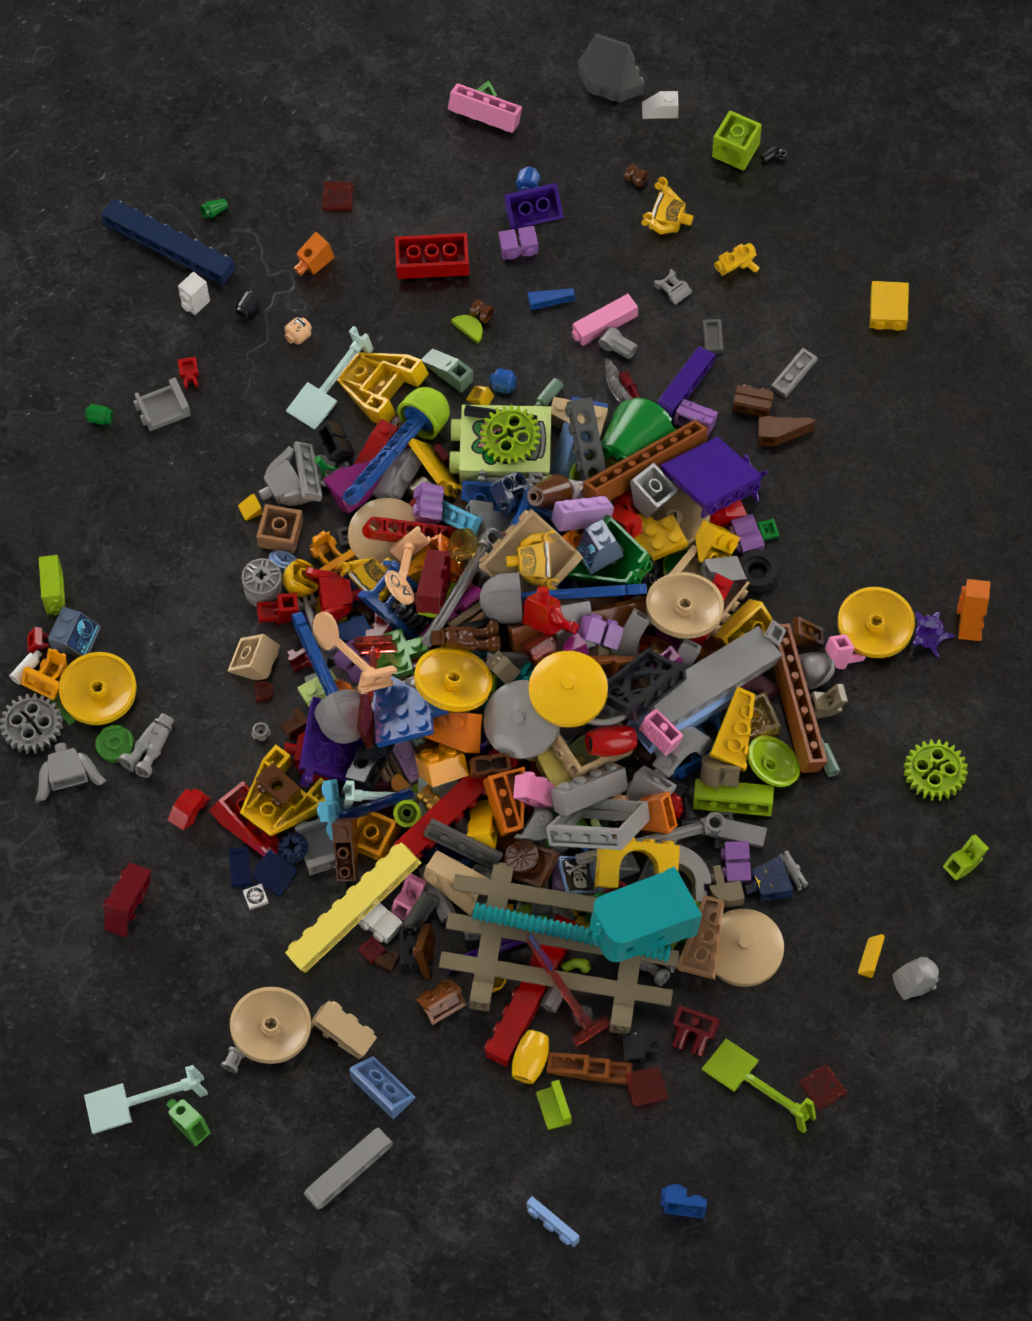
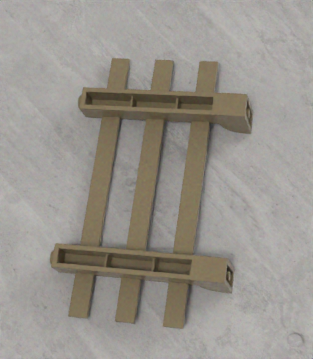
M507 863L493 865L491 880L455 874L453 890L488 896L487 907L489 905L492 908L497 906L498 909L504 908L505 911L507 910L509 899L592 913L594 902L598 898L511 883L513 867H510ZM448 913L446 929L481 935L478 957L442 951L439 968L475 974L469 1000L470 1009L489 1012L495 977L614 997L609 1032L625 1035L630 1032L634 1001L671 1006L673 990L637 984L641 961L677 967L679 955L677 950H671L667 963L662 959L658 961L657 958L655 960H652V957L646 958L644 955L642 957L638 955L621 961L617 981L556 970L551 972L550 969L498 961L502 938L531 943L528 930L522 931L521 928L516 930V927L510 928L508 925L504 927L503 924L498 926V923L491 924L489 921L485 923V920H482V922L479 919L473 920L472 916ZM531 931L535 937L532 940L533 943L535 941L540 945L603 955L600 947L598 948L594 944L593 946H590L589 943L584 945V942L578 943L576 940L572 942L571 939L566 941L565 938L559 939L558 936L553 938V935L548 937L547 934L541 935L539 932L535 934V931Z

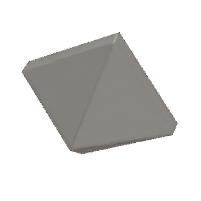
M771 620L764 637L776 646H779L786 629L776 621Z

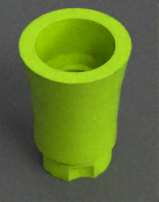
M403 800L394 808V819L400 826L412 827L421 818V809L416 802ZM405 809L411 811L409 816H404L403 811Z

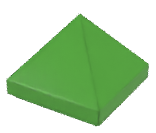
M490 81L476 89L491 96H497Z

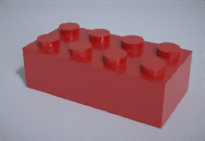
M467 233L395 237L397 279L469 275Z

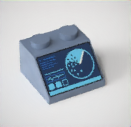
M603 519L585 528L576 548L583 556L581 561L590 575L624 556Z
M62 607L48 637L50 647L53 650L56 649L59 652L75 657L88 654L101 626L79 611Z

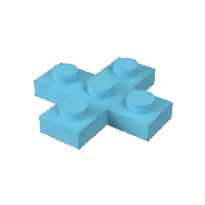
M337 779L323 781L322 795L325 797V801L319 802L317 807V815L320 818V822H328L326 832L330 840H333L332 823L337 818L348 817V810L342 809L345 797L339 798Z

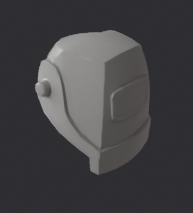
M535 807L522 831L515 833L513 838L529 839L531 841L548 839L546 827L553 821L552 812L547 808Z
M919 957L903 965L892 976L898 993L904 1000H907L911 997L921 996L931 989H936L935 984L939 981V970L936 964L929 958Z

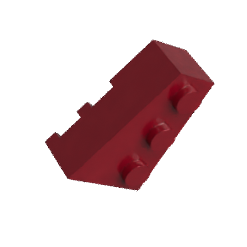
M427 550L417 593H414L413 604H416V612L440 614L451 586L449 551Z
M129 863L127 868L121 871L118 883L113 885L110 897H106L103 903V909H105L104 930L127 937L128 923L130 920L134 921L136 914L133 912L138 904H142L151 884V870Z

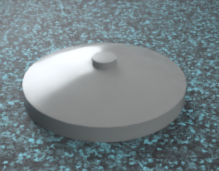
M517 680L500 687L491 696L484 711V730L489 742L497 751L509 754L514 759H530L544 753L554 743L560 730V726L548 723L534 710L529 698L528 680Z

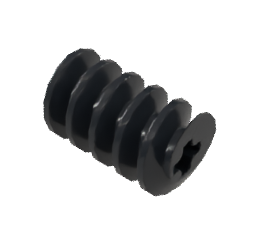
M395 599L392 603V608H394L393 614H399L398 618L400 620L404 619V624L410 623L409 628L411 630L415 628V634L425 630L433 619L419 615L416 612V604H413V602L410 605H405Z

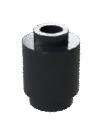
M252 291L243 293L235 306L236 315L247 319L253 314L260 302L256 293Z

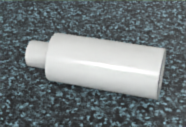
M38 650L33 654L29 653L9 675L10 678L20 685L22 670L26 666L34 669L40 663L39 658L42 656V653Z

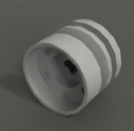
M259 558L252 560L245 566L241 578L246 599L250 604L256 607L257 602L276 601L277 595L283 594L282 575L280 568L275 562Z

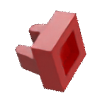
M34 627L27 635L28 652L34 653L36 650H45L49 646L48 643L42 641L49 637L47 633L42 632V628Z

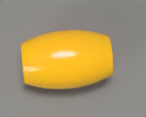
M528 1030L525 1033L513 1056L512 1077L527 1084H533L544 1069L548 1057L549 1037L534 1030Z

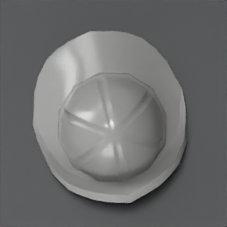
M816 652L799 655L808 690L824 685L833 676L835 662L829 658L828 654Z

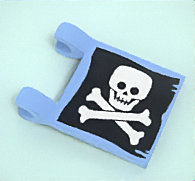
M559 856L557 862L565 892L583 895L597 894L599 891L604 890V888L594 887L595 873L593 864L595 862L578 866L575 856Z

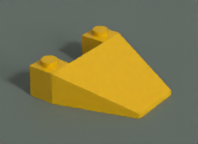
M359 352L336 381L368 418L378 424L381 419L390 422L396 415L390 399L402 384L406 382L419 387L429 373L421 359L410 355Z
M277 745L263 758L240 811L241 815L269 836L317 816L318 803L325 801V797L322 795V785L325 780L322 778L307 793L301 789L302 795L285 811L281 807L277 808L274 806L267 794L264 796L256 788V778L269 765L275 764L283 773L292 766L291 755ZM275 786L273 790L277 791L280 790L282 787Z

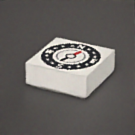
M262 884L243 890L250 910L268 904Z

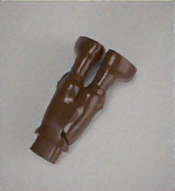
M490 620L487 626L481 629L470 626H453L444 628V630L440 628L439 631H431L432 645L468 651L484 650L495 654L498 650L500 651V637L497 636L498 620Z

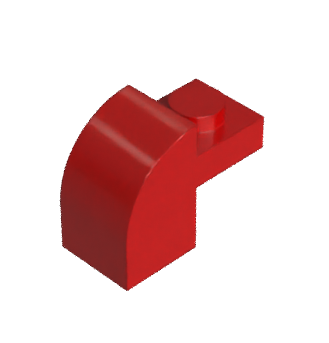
M297 593L278 594L276 601L257 602L258 622H276V625L291 622V614L299 611Z
M196 788L191 791L186 789L175 802L168 821L185 830L194 824L198 811L208 805L211 798Z

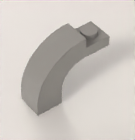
M693 726L685 727L679 730L684 735L679 746L667 756L661 753L652 765L667 777H670L686 756L695 752L702 757L714 741Z
M680 845L678 870L689 878L692 885V898L701 904L704 895L707 896L706 890L711 885L709 870L698 854Z

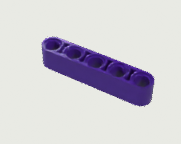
M699 346L656 404L662 407L671 419L675 416L676 410L683 399L687 400L716 359L714 353Z

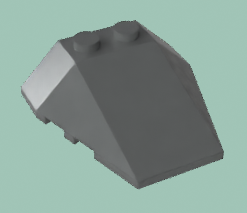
M596 33L578 61V74L586 90L593 95H600L617 102H622L644 93V79L640 78V69L638 66H635V57L630 45Z

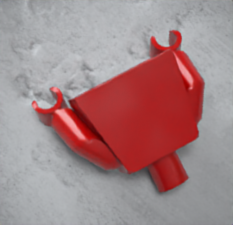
M546 586L538 587L537 592L528 596L522 603V609L524 610L523 624L552 636L564 629L567 633L572 632L576 634L580 628L578 623L574 621L569 622L564 618L560 601L549 595V588Z

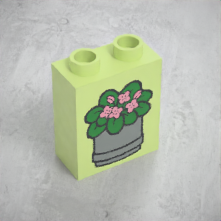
M462 405L461 419L451 420V441H460V452L450 451L449 469L450 474H459L461 486L463 480L478 482L481 469L486 471L487 476L504 477L515 472L522 473L525 478H529L530 472L543 473V477L550 475L551 406H520L521 412L527 409V414L533 413V415H537L538 424L536 426H540V431L536 433L541 434V438L536 439L540 442V445H534L537 452L530 451L532 457L525 456V462L519 459L518 465L512 461L509 466L506 460L501 464L500 458L497 461L493 460L494 455L488 457L487 453L489 450L484 451L483 446L486 444H481L480 441L485 438L480 436V432L485 431L481 429V425L487 424L482 418L465 416L464 408L466 405ZM471 405L503 410L501 405ZM509 423L511 426L518 425L517 423ZM496 428L493 431L495 435L503 432L501 428ZM510 432L507 433V435L510 436L511 438L514 437V435L511 434ZM522 435L518 438V440L520 442H526L528 440V437ZM504 444L501 449L508 451L512 446Z

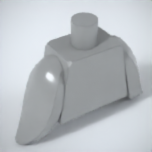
M290 446L274 459L266 470L264 480L267 487L258 491L263 501L272 496L277 504L296 506L313 501L303 499L299 477L290 464L294 456V449Z
M58 743L54 746L56 753L49 754L48 761L44 762L41 766L38 792L35 800L44 801L48 797L51 788L52 791L71 787L89 782L88 778L96 785H102L106 780L100 775L87 755L77 753L75 748L67 749L65 743Z

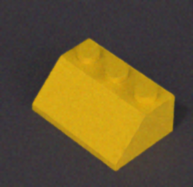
M749 599L728 618L725 624L721 625L720 630L714 637L724 647L757 626L766 634L773 619L762 602Z

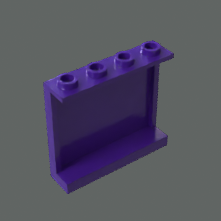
M719 437L662 464L660 468L669 480L671 479L702 507V518L712 515L716 511L728 507L731 503L758 491L762 477L761 474Z

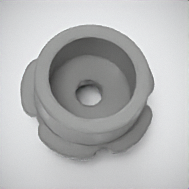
M258 722L253 726L251 734L254 739L263 741L266 740V737L270 736L271 731L267 724Z

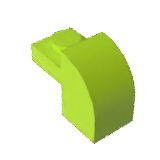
M975 834L969 838L961 850L950 856L943 865V868L955 880H958L967 875L983 860L982 857L989 848Z

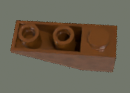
M759 417L758 445L778 446L814 431L815 419L807 417Z
M357 817L337 818L332 823L337 881H356L358 859Z

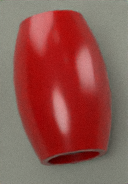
M620 724L601 726L586 733V749L589 754L595 756H619L637 747V734L631 726Z

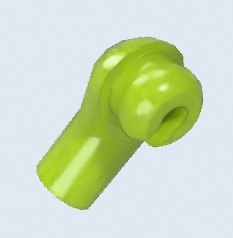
M572 958L560 965L563 972H569L575 968H579L582 973H587L591 970L590 962L582 958Z

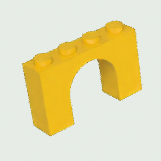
M633 838L622 850L597 849L594 887L618 888L620 863L623 857L631 851L642 852L650 858L654 866V875L672 867H676L678 871L680 845H674V841H662V844L655 843L654 839H643V842L635 841L636 838Z

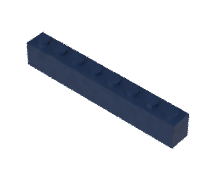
M112 199L101 214L104 225L221 285L226 283L235 270L234 261L230 256L217 252L213 247L203 245L197 239L193 240L187 237L185 233L172 229L168 224L158 222L152 216L148 217L142 214L140 210L127 206L123 201Z

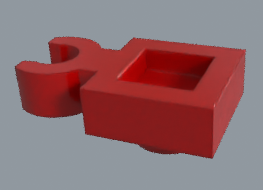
M196 357L179 359V372L181 379H184L185 389H188V383L193 382L195 388H197L198 381L196 376H199Z

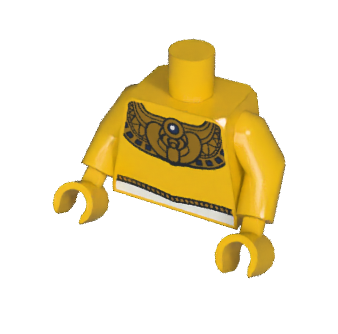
M660 177L658 179L659 182L655 183V188L657 190L662 189V192H659L652 213L646 212L643 215L645 219L642 220V225L647 226L649 224V229L661 235L671 232L676 233L681 223L691 226L694 216L685 213L686 203L667 186V179Z
M555 530L528 535L520 542V545L515 547L516 555L505 557L506 567H516L522 579L532 585L546 586L550 590H557V587L552 586V582H558L559 579H548L551 578L549 543L557 540V538H550L549 534L555 533Z
M374 557L371 559L354 560L348 563L342 561L336 567V569H343L340 573L341 576H345L349 572L350 580L359 589L364 591L373 590L388 570L382 564L383 562L379 563ZM389 557L385 559L386 561H392ZM387 585L378 595V599L381 602L389 598L390 590Z

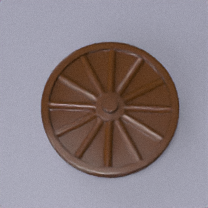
M518 840L507 848L504 861L510 867H513V872L515 873L527 872L537 864L539 849L530 840Z

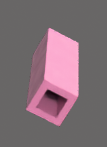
M626 294L573 323L572 336L575 341H579L584 346L601 337L608 327L617 328L638 316V306L631 296Z

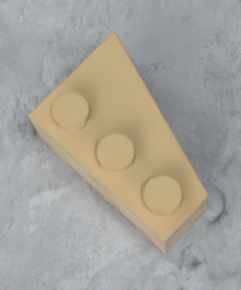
M554 397L551 405L552 425L562 430L564 422L570 423L569 417L565 413V406L571 400ZM594 405L600 440L602 442L608 420V408ZM582 414L577 416V420L580 423H584V416Z
M437 850L427 864L422 878L472 916L474 906L480 901L482 895L453 890L455 874L484 879L489 878Z
M326 1002L311 1019V1028L313 1029L314 1026L318 1027L324 1032L322 1034L327 1039L331 1037L339 1043L338 1046L356 1058H362L377 1038L374 1035V1031L368 1026L363 1027L359 1024L358 1019L354 1015L346 1014L342 1011V1007L337 1002Z

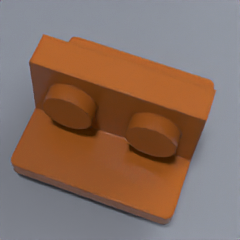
M450 979L439 982L436 988L422 992L420 997L416 999L432 1025L467 1005L461 994V987Z

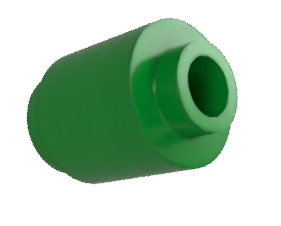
M90 404L89 407H86L85 418L91 423L111 424L113 410L106 406Z

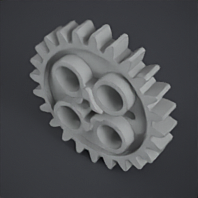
M34 693L33 698H30L28 694H26V699H22L19 696V702L11 700L12 707L6 705L8 712L2 711L4 717L0 719L2 737L6 738V744L11 743L12 749L17 747L19 752L25 749L26 754H28L30 749H33L36 754L37 748L44 751L45 745L51 747L50 741L57 742L55 735H61L60 730H58L63 728L62 723H60L63 721L62 716H60L61 711L57 709L56 703L52 704L51 699L48 698L45 701L43 695L39 699L36 693ZM37 709L35 713H29L31 710ZM21 712H24L27 715L31 723L27 722L26 717L23 716ZM19 720L22 721V722H21L20 724H18V725H15V724H14L16 721H19ZM45 722L49 723V724H48L47 726H45V727H42V726H41V725H42L43 723H45ZM32 724H35L36 729H37L42 735H39V734L36 732V730H35V728L32 726ZM28 734H34L31 738H25Z

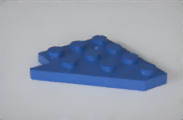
M391 676V680L394 682L393 686L373 690L376 745L379 748L434 734L433 718L449 714V711L430 704L420 695L418 690Z

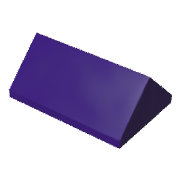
M557 183L504 194L505 211L511 230L564 218Z

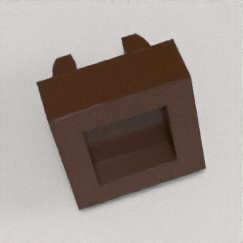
M363 601L355 608V612L360 616L364 614L367 621L371 622L374 618L373 610Z

